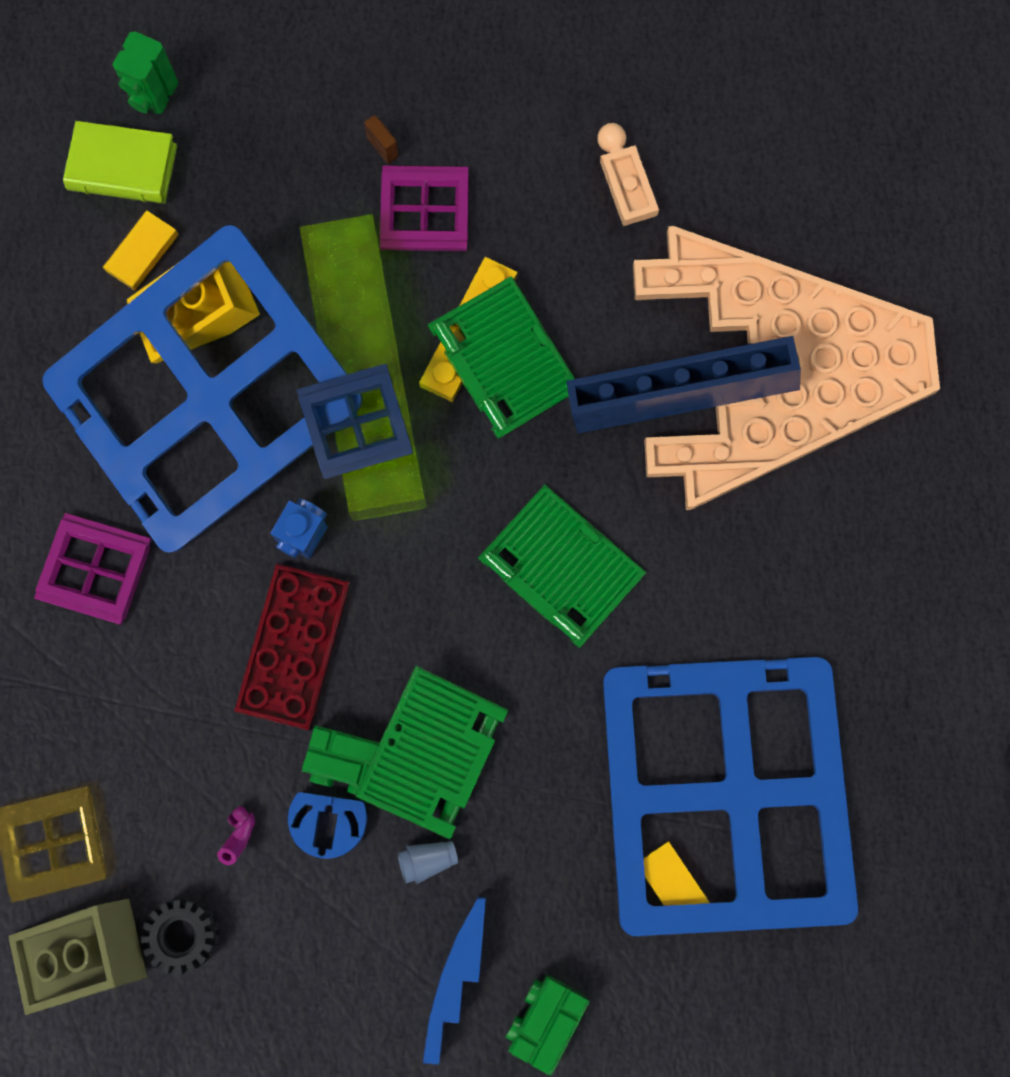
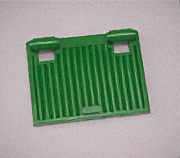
M512 276L428 324V328L433 336L437 335L445 347L444 354L480 412L484 411L492 423L493 427L491 430L496 438H501L569 396L566 381L575 378ZM455 324L465 338L461 342H458L450 329ZM501 400L504 401L512 414L508 418L504 416L497 405Z
M546 485L537 492L478 557L479 561L487 568L490 567L495 571L504 583L547 621L563 631L578 648L586 642L647 573ZM504 549L518 559L513 567L499 556ZM572 608L586 619L581 627L567 615Z
M415 666L355 797L450 839L456 828L453 822L460 807L465 808L495 742L492 739L499 721L504 722L508 710ZM479 712H481L485 716L477 732L472 727ZM439 799H445L446 802L439 818L432 816Z

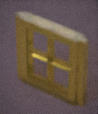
M89 786L0 808V851L11 903L107 879ZM78 811L82 832L53 839L50 818ZM42 820L46 841L17 848L13 827ZM84 840L88 861L59 868L55 847ZM47 849L51 871L22 878L18 856Z

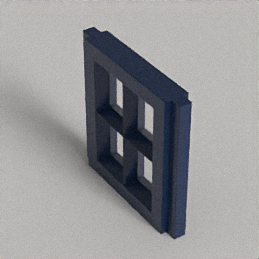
M387 363L297 389L299 402L324 479L413 453ZM380 388L385 409L358 416L352 396ZM344 398L350 419L322 427L316 406ZM388 416L394 437L366 444L360 424ZM353 426L359 447L331 455L325 434Z

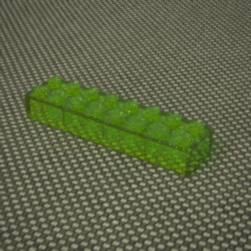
M373 214L301 226L300 233L319 336L347 374L387 363L413 449L412 454L342 474L349 514L353 521L427 508ZM380 388L362 393L363 404L357 415L362 416L385 409ZM388 416L360 424L366 444L394 437ZM353 426L335 431L338 453L359 447Z

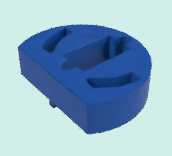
M298 792L288 812V827L294 842L305 853L323 859L336 858L353 850L362 840L368 824L366 804L363 801ZM306 805L313 806L312 810L302 818L299 828L294 827L298 814ZM331 805L333 808L332 813L338 814L332 849H326V853L323 856L320 854L321 847H316L315 843L320 813L327 812V807ZM346 811H353L358 822L359 837L353 836V825Z

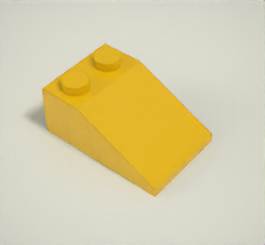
M231 262L224 263L167 310V318L191 350L235 332L260 315L248 285ZM165 273L127 299L128 304ZM139 332L151 363L157 364L164 361L143 332Z

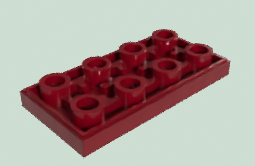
M279 564L275 565L235 706V712L308 731L311 730L350 588L349 582Z

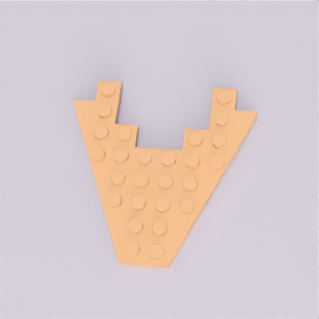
M669 226L667 230L669 259L634 260L635 300L708 297L710 332L747 330L748 345L793 336L801 368L800 390L716 406L718 435L645 438L646 476H684L686 510H692L929 397L940 389L933 318L675 226Z

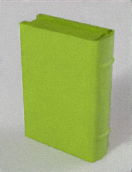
M75 121L63 178L64 185L69 191L83 192L87 195L98 194L141 200L144 203L148 201L165 204L177 144L172 142V134Z

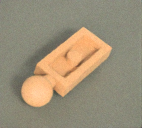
M608 123L598 133L599 146L604 151L609 152V154L601 156L600 163L623 226L657 216L659 209L636 146L623 149L626 142L625 130L616 123Z

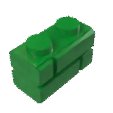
M135 31L130 32L123 44L124 51H119L112 64L120 79L118 85L127 93L129 97L128 104L142 113L150 111L157 115L162 114L169 102L167 96H172L179 82L161 42Z
M315 725L302 771L311 774L310 782L332 787L334 780L349 784L347 792L356 794L379 742Z
M546 974L542 982L537 979L533 981L524 999L530 1005L523 1018L515 1016L505 1038L510 1040L508 1052L547 1075L552 1076L590 1001L582 993Z

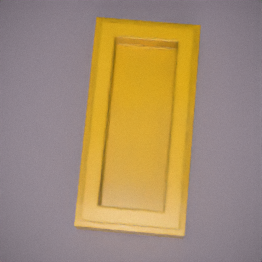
M146 211L103 268L107 273L136 291L179 234L176 229L149 211Z
M669 841L643 857L645 879L663 906L710 903Z

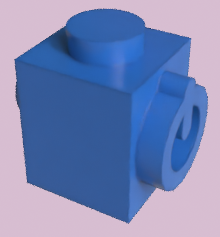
M301 498L298 499L296 504L289 501L270 533L278 542L276 548L293 558L300 554L310 559L328 528L324 521L327 513L313 503Z

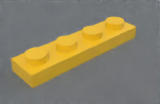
M484 257L460 305L510 276L516 281L518 272ZM456 324L450 327L458 342L465 339ZM440 342L419 384L421 388L453 402L462 385V381L444 354L446 349Z

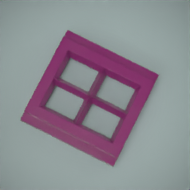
M382 166L380 250L467 251L468 167ZM395 186H421V205H394ZM429 186L456 187L455 205H428ZM394 211L421 212V229L393 230ZM428 212H455V231H429Z
M65 513L58 526L38 581L34 599L122 625L124 618L126 619L147 559L152 539ZM71 537L98 545L91 564L64 556ZM105 547L132 555L125 574L98 567ZM61 564L88 571L82 591L55 583ZM95 574L122 581L116 601L89 594Z

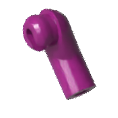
M238 806L228 816V823L234 826L235 829L217 854L220 862L225 865H232L239 858L247 846L256 823L253 813H248L243 806Z

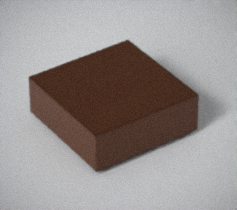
M373 115L364 122L367 139L389 165L398 159L397 141L380 119Z

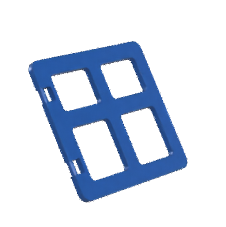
M224 226L51 366L43 376V386L60 411L65 414L76 429L75 432L126 503L132 507L140 518L142 525L157 546L165 552H177L313 447L305 418L301 419L267 447H262L232 406L233 400L293 352L299 354L319 383L348 374L243 231L235 226ZM226 262H231L274 320L275 329L220 374L212 378L167 318V310ZM139 332H143L186 390L187 399L135 442L125 446L84 390L81 382L88 373ZM362 393L352 396L356 412L360 410L363 404ZM344 398L317 407L322 427L350 418ZM80 401L91 415V418L84 423L81 422L72 409ZM208 422L237 460L238 468L233 474L177 516L146 475V470L200 425ZM146 494H148L158 508V511L151 517L139 502Z
M820 657L783 660L616 667L609 670L603 680L619 922L623 931L631 936L835 926L847 925L853 922L858 914V903L833 672L830 664ZM786 669L787 681L766 682L765 670ZM669 675V688L648 689L647 676ZM801 690L805 693L807 700L814 773L811 777L760 780L754 775L747 695L750 692ZM715 695L719 700L725 779L722 782L641 785L637 778L632 710L633 700L649 697ZM814 806L818 810L826 893L818 898L771 900L765 894L758 812L761 808ZM716 810L727 812L730 822L736 890L735 899L732 902L670 906H651L648 904L646 899L641 832L642 816L645 814Z

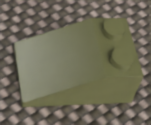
M129 899L96 905L8 936L25 1015L148 978Z

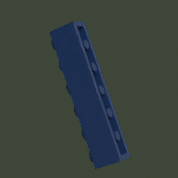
M789 336L568 380L566 383L571 413L577 433H583L800 390L801 368L794 338Z

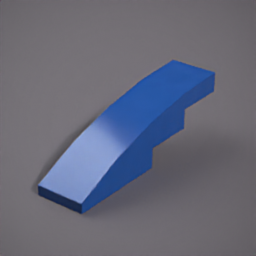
M477 897L456 936L442 971L429 1018L423 1063H440L444 1022L459 1023L463 981L479 982L486 897Z

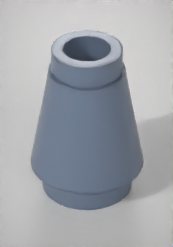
M452 841L406 846V850L397 853L405 883L415 881L416 885L450 868L452 865L458 864L457 853Z

